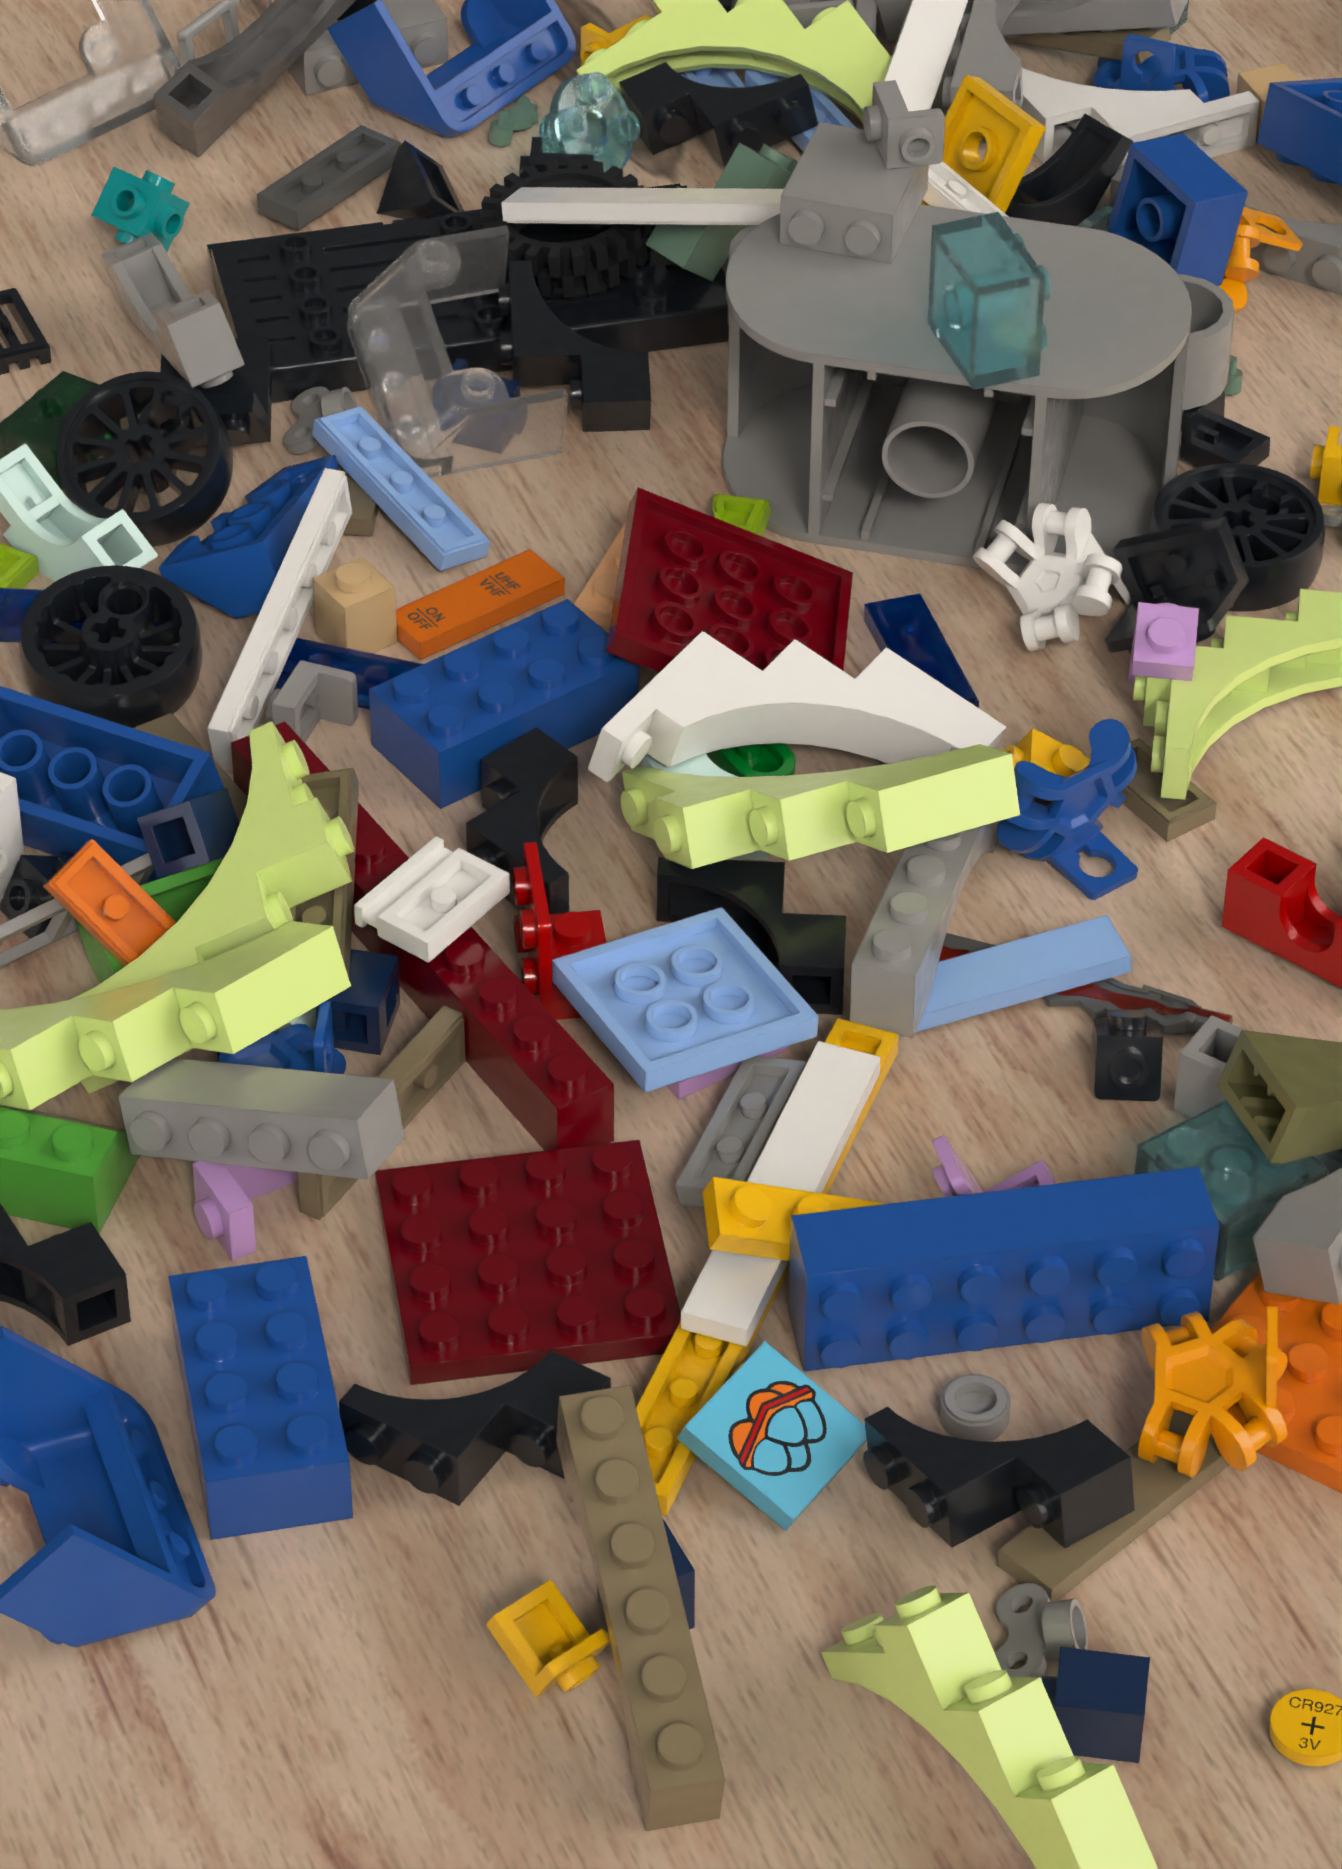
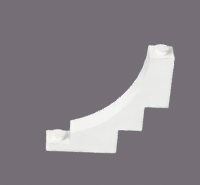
M959 29L932 104L933 109L939 108L942 110L944 117L949 108H943L942 104L943 83L945 76H952L951 59L953 47L955 44L961 45ZM1022 68L1023 104L1021 109L1046 127L1034 152V155L1042 163L1051 158L1065 143L1084 114L1093 117L1133 140V143L1184 133L1210 158L1252 147L1256 144L1260 101L1250 91L1203 103L1190 89L1168 91L1108 89L1063 81ZM1127 152L1126 156L1124 157V159H1123L1121 165L1119 166L1118 170L1125 164L1126 159H1127L1128 152Z
M702 631L601 729L588 770L608 783L625 765L635 768L646 754L669 768L692 757L720 749L775 743L813 745L838 749L890 764L949 752L951 747L961 749L982 744L997 749L1006 726L887 647L854 679L795 639L762 671Z

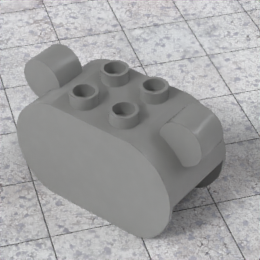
M920 204L891 264L780 244V214L773 216L760 225H751L740 230L730 241L729 263L726 271L729 357L727 439L723 452L724 480L727 490L732 496L770 500L771 515L766 529L793 540L982 569L973 559V555L980 547L985 549L989 547L997 537L994 529L1001 520L1014 525L1034 543L1032 533L1034 511L1039 503L1054 504L1057 511L1068 512L1071 507L1086 508L1091 518L1092 535L1105 554L1116 559L1113 549L1121 539L1149 534L1150 518L1156 498L1162 488L1169 481L1177 477L1183 410L1207 405L1221 396L1228 382L1234 322L1232 299L1217 285L1205 279L1177 274L1165 260L1144 246L1103 230ZM1058 535L1054 552L1066 554L1065 536ZM1014 551L1005 562V565L1015 574L1020 575L1030 561Z

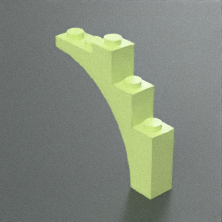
M652 0L657 12L655 17L637 22L620 41L609 48H601L593 52L585 60L584 65L576 71L585 92L596 107L621 93L620 81L664 62L677 73L705 68L751 69L787 78L801 74L810 88L827 95L854 114L864 125V107L872 106L873 82H883L891 56L848 0L836 8L830 7L820 12L806 29L803 28L783 0H738L734 9L728 13L718 0Z
M1300 589L1297 612L1286 611L1285 620L1226 615L1224 639L1212 638L1211 647L1196 646L1192 681L1135 676L1133 701L1145 702L1143 726L1155 727L1150 772L1163 773L1160 798L1185 800L1192 772L1207 749L1233 725L1265 707L1290 698L1342 686V592Z
M272 721L249 731L252 772L247 805L233 843L209 884L179 921L141 956L96 987L72 999L104 993L151 980L218 956L251 942L290 921H294L290 911L291 907L352 882L346 855L354 852V845L350 834L339 816L330 820L317 797H313L307 784H302L301 778L309 775L305 757L295 740L285 743ZM90 1076L81 1081V1084L90 1094L120 1080Z
M982 744L885 765L789 776H700L668 772L644 765L622 771L625 791L621 794L620 803L623 816L631 826V831L654 839L666 859L691 869L758 850L791 861L855 842L889 853L1020 815L1012 754Z
M290 921L237 948L151 980L104 993L56 1003L0 1009V1105L32 1110L90 1076L133 1082L191 1048L229 1054L237 1053L351 987L333 926Z
M935 1585L920 1588L895 1601L894 1605L898 1613L885 1620L881 1613L857 1619L840 1630L844 1640L821 1651L832 1679L858 1684L891 1701L923 1726L961 1764L996 1807L1036 1869H1158L1114 1764L1082 1763L1079 1756H1073L1041 1678L1010 1677L1007 1670L1001 1669L969 1593H939Z

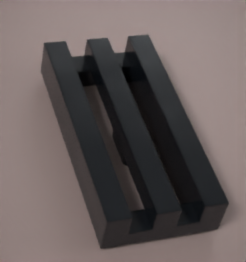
M11 288L0 291V305L7 304L8 309L28 342L25 344L20 343L12 329L11 323L0 308V336L7 347L3 348L0 343V375L9 373L8 364L13 362L17 364L19 370L30 368V358L37 357L41 365L51 363L50 346L17 289Z

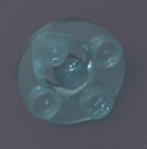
M600 72L582 74L565 80L556 90L550 105V112L544 116L539 127V137H543V150L545 153L594 154V161L603 162L604 173L613 165L621 169L624 168L630 157L633 141L640 134V124L637 116L628 110L621 94L608 81L607 77Z

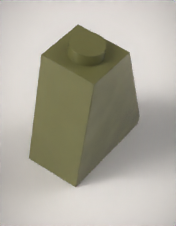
M1241 1030L1217 1083V1087L1269 1162L1285 1164L1342 1149V1042Z

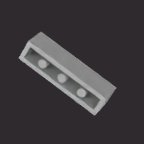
M173 1058L133 1081L118 1096L132 1155L188 1161L200 1160L207 1163L369 1180L405 1138L394 1079Z

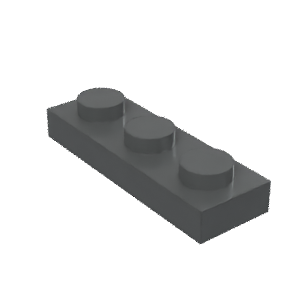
M360 125L257 194L258 212L286 226L300 230L389 170L393 165L401 142Z

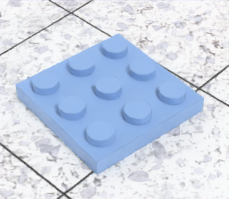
M722 907L552 960L553 983L644 1092L817 1037L819 1016Z

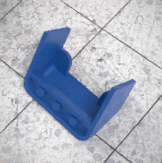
M382 0L364 7L327 28L365 94L375 106L448 138L457 137L473 129L571 61L576 50L573 31L555 0H465L461 8V21L473 44L428 75H425Z
M0 1326V1485L4 1487L11 1485L28 1494L45 1542V1546L0 1585V1613L39 1631L52 1643H64L72 1647H81L192 1617L215 1597V1584L151 1417L140 1403L125 1391L11 1330Z

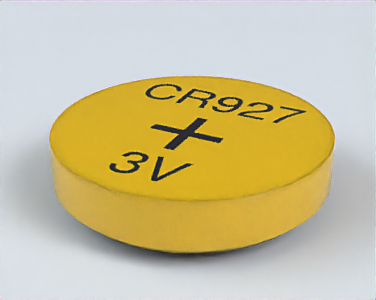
M1317 1689L1296 1690L1280 1698L1272 1709L1269 1723L1270 1738L1276 1749L1289 1760L1306 1766H1326L1342 1759V1700L1329 1692Z

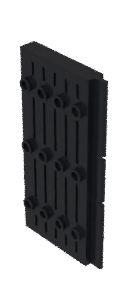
M679 183L648 188H677V186L687 188V185L681 186ZM482 209L393 220L392 224L383 225V222L207 244V252L213 270L214 287L234 338L263 336L272 345V403L294 400L305 390L319 386L326 387L329 391L347 387L351 392L438 381L444 378L457 358L468 360V370L490 373L511 371L512 364L501 365L500 331H511L510 317H499L498 283H501L500 275L494 277L489 271V264H486L484 260L480 225V210ZM531 223L525 226L519 233L528 238L543 242L563 243L596 236L609 229L613 224ZM651 224V233L656 224ZM651 249V253H647L648 260L644 266L636 265L637 273L628 279L620 275V285L610 289L603 281L598 282L599 293L587 295L584 286L575 287L576 297L564 298L563 288H555L552 298L542 297L554 315L571 330L592 342L618 350L652 352L729 341L726 276L722 267L712 282L680 267Z

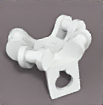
M1039 503L1032 518L1034 543L1014 525L1001 520L994 529L997 537L987 549L980 547L973 555V559L984 571L1007 587L1023 613L1020 618L1021 633L1024 643L1030 652L1045 648L1046 640L1060 637L1064 644L1079 640L1078 614L1088 616L1107 615L1113 601L1111 595L1107 593L1110 584L1115 586L1127 605L1132 603L1129 591L1120 577L1123 570L1122 564L1116 559L1107 556L1092 535L1091 518L1086 508L1071 507L1068 512L1057 511L1054 504ZM1058 535L1065 536L1066 554L1054 552ZM1014 551L1030 561L1019 576L1005 565V562Z

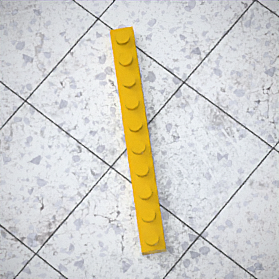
M837 1018L824 1042L879 1056L881 1060L880 1075L822 1191L823 1194H828L898 1054L899 1034ZM788 1261L747 1347L681 1329L680 1321L636 1407L663 1516L668 1515L697 1457L677 1437L684 1426L731 1378L734 1370L744 1362L789 1272L790 1261Z

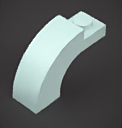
M26 443L0 459V512L11 525L3 536L13 548L37 556L39 572L56 582L71 573L92 567L118 565L142 568L159 556L123 509L109 518H98L77 507L59 488Z

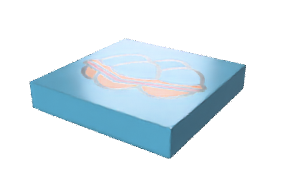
M766 1341L684 1426L677 1437L682 1444L785 1531L788 1530L867 1441L865 1424Z

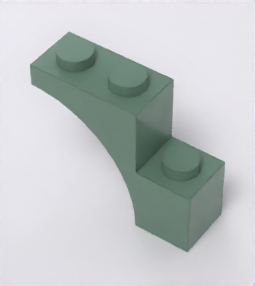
M739 143L714 188L784 189L798 161L787 157L766 144H763L760 151L757 152ZM656 224L646 245L680 267L713 282L729 257L730 241L740 230L751 225Z

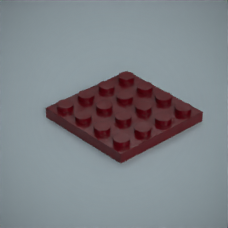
M638 487L628 506L606 652L619 656L631 664L642 665L661 672L703 631L762 671L794 639L843 671L853 572Z
M640 1140L376 1170L375 1172L376 1194L410 1385L528 1371L539 1363L551 1350L580 1364L664 1354L681 1321V1313Z

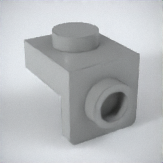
M896 80L873 82L872 106H865L863 112L864 130L867 140L876 142L886 169L941 163L943 161L945 117L942 110L936 108L908 111Z
M300 660L283 687L273 691L268 702L267 721H272L274 725L285 721L304 743L320 719L352 726L358 718L356 675L349 671Z

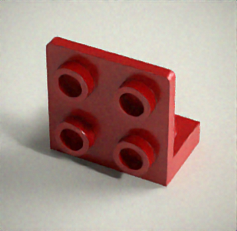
M537 842L523 843L524 866L512 868L516 906H525V910H520V915H514L513 917L517 953L528 952L529 955L527 958H521L522 983L536 996L538 1001L556 1020L582 1018L553 983L552 960L607 943L601 911L592 910L549 914Z

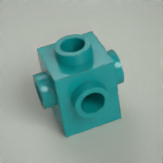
M113 167L91 216L118 229L114 239L124 244L152 233L162 243L166 252H168L174 237L178 235L183 226L184 215L190 203L171 193L175 183L146 170L141 179Z

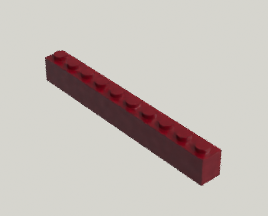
M285 721L275 725L285 743L292 740L297 742L307 762L309 774L330 771ZM246 736L231 742L234 782L248 797L252 758L250 737ZM358 802L352 916L353 934L369 952L398 956L399 985L429 1020L443 1005L463 1013L465 1061L544 1151L613 1142L614 1083L472 927L468 928L428 963L379 937L377 928L369 924L362 928L355 924L354 904L409 859Z

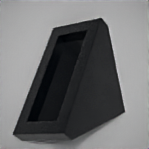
M405 140L398 147L377 214L408 219L464 211L443 166Z

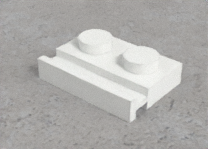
M436 836L354 904L355 924L362 928L367 924L377 928L379 937L429 963L510 893V875L508 872L461 848L452 852L444 847V840Z

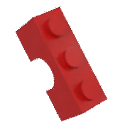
M1263 837L1228 869L1222 927L1342 988V916L1331 911L1317 893L1315 887L1317 864Z

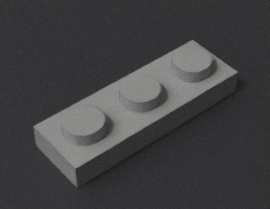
M756 1056L741 1062L675 1185L680 1205L704 1208L702 1191L712 1177L747 1182L807 1061Z

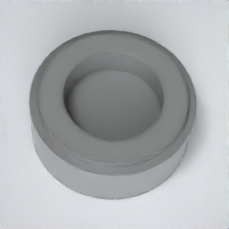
M978 1374L957 1377L951 1380L941 1392L939 1411L941 1425L954 1438L974 1441H991L996 1439L1006 1430L1009 1424L1010 1395L1000 1382L991 1377Z

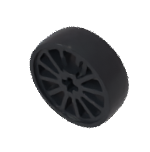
M144 371L128 373L109 379L82 397L68 414L61 428L57 441L56 464L61 487L65 495L77 507L98 518H109L123 509L149 544L154 547L169 544L190 535L215 514L230 487L233 474V450L228 431L217 409L196 387L192 388L189 382L179 377L162 372ZM127 416L129 428L123 430L116 422ZM169 419H179L180 421L178 428L171 433L167 429L158 430V427ZM108 432L116 440L99 439V437ZM208 445L207 454L203 457L187 454L192 449ZM89 454L103 456L102 458L89 461ZM177 470L199 474L190 486H187L176 477ZM105 477L88 493L87 482ZM123 487L117 508L109 509L104 507ZM171 487L180 495L172 502L161 506L158 493ZM139 493L148 496L150 504L148 511L133 512Z
M1240 463L1212 464L1178 475L1169 481L1159 492L1151 513L1149 533L1226 517L1249 578V582L1235 600L1234 606L1228 611H1259L1283 605L1299 597L1300 589H1308L1314 582L1323 557L1325 540L1323 510L1313 493L1292 477L1257 465Z
M112 565L92 567L71 573L52 583L35 598L26 611L21 626L19 650L25 683L32 696L127 727L134 728L169 713L174 714L189 699L199 679L202 664V645L199 623L188 598L175 584L148 570ZM80 621L83 625L80 630L70 624ZM157 622L162 623L161 625H158V626L154 627V624H155V623H157ZM52 641H56V642H58V643H60V644H49V643L52 642Z

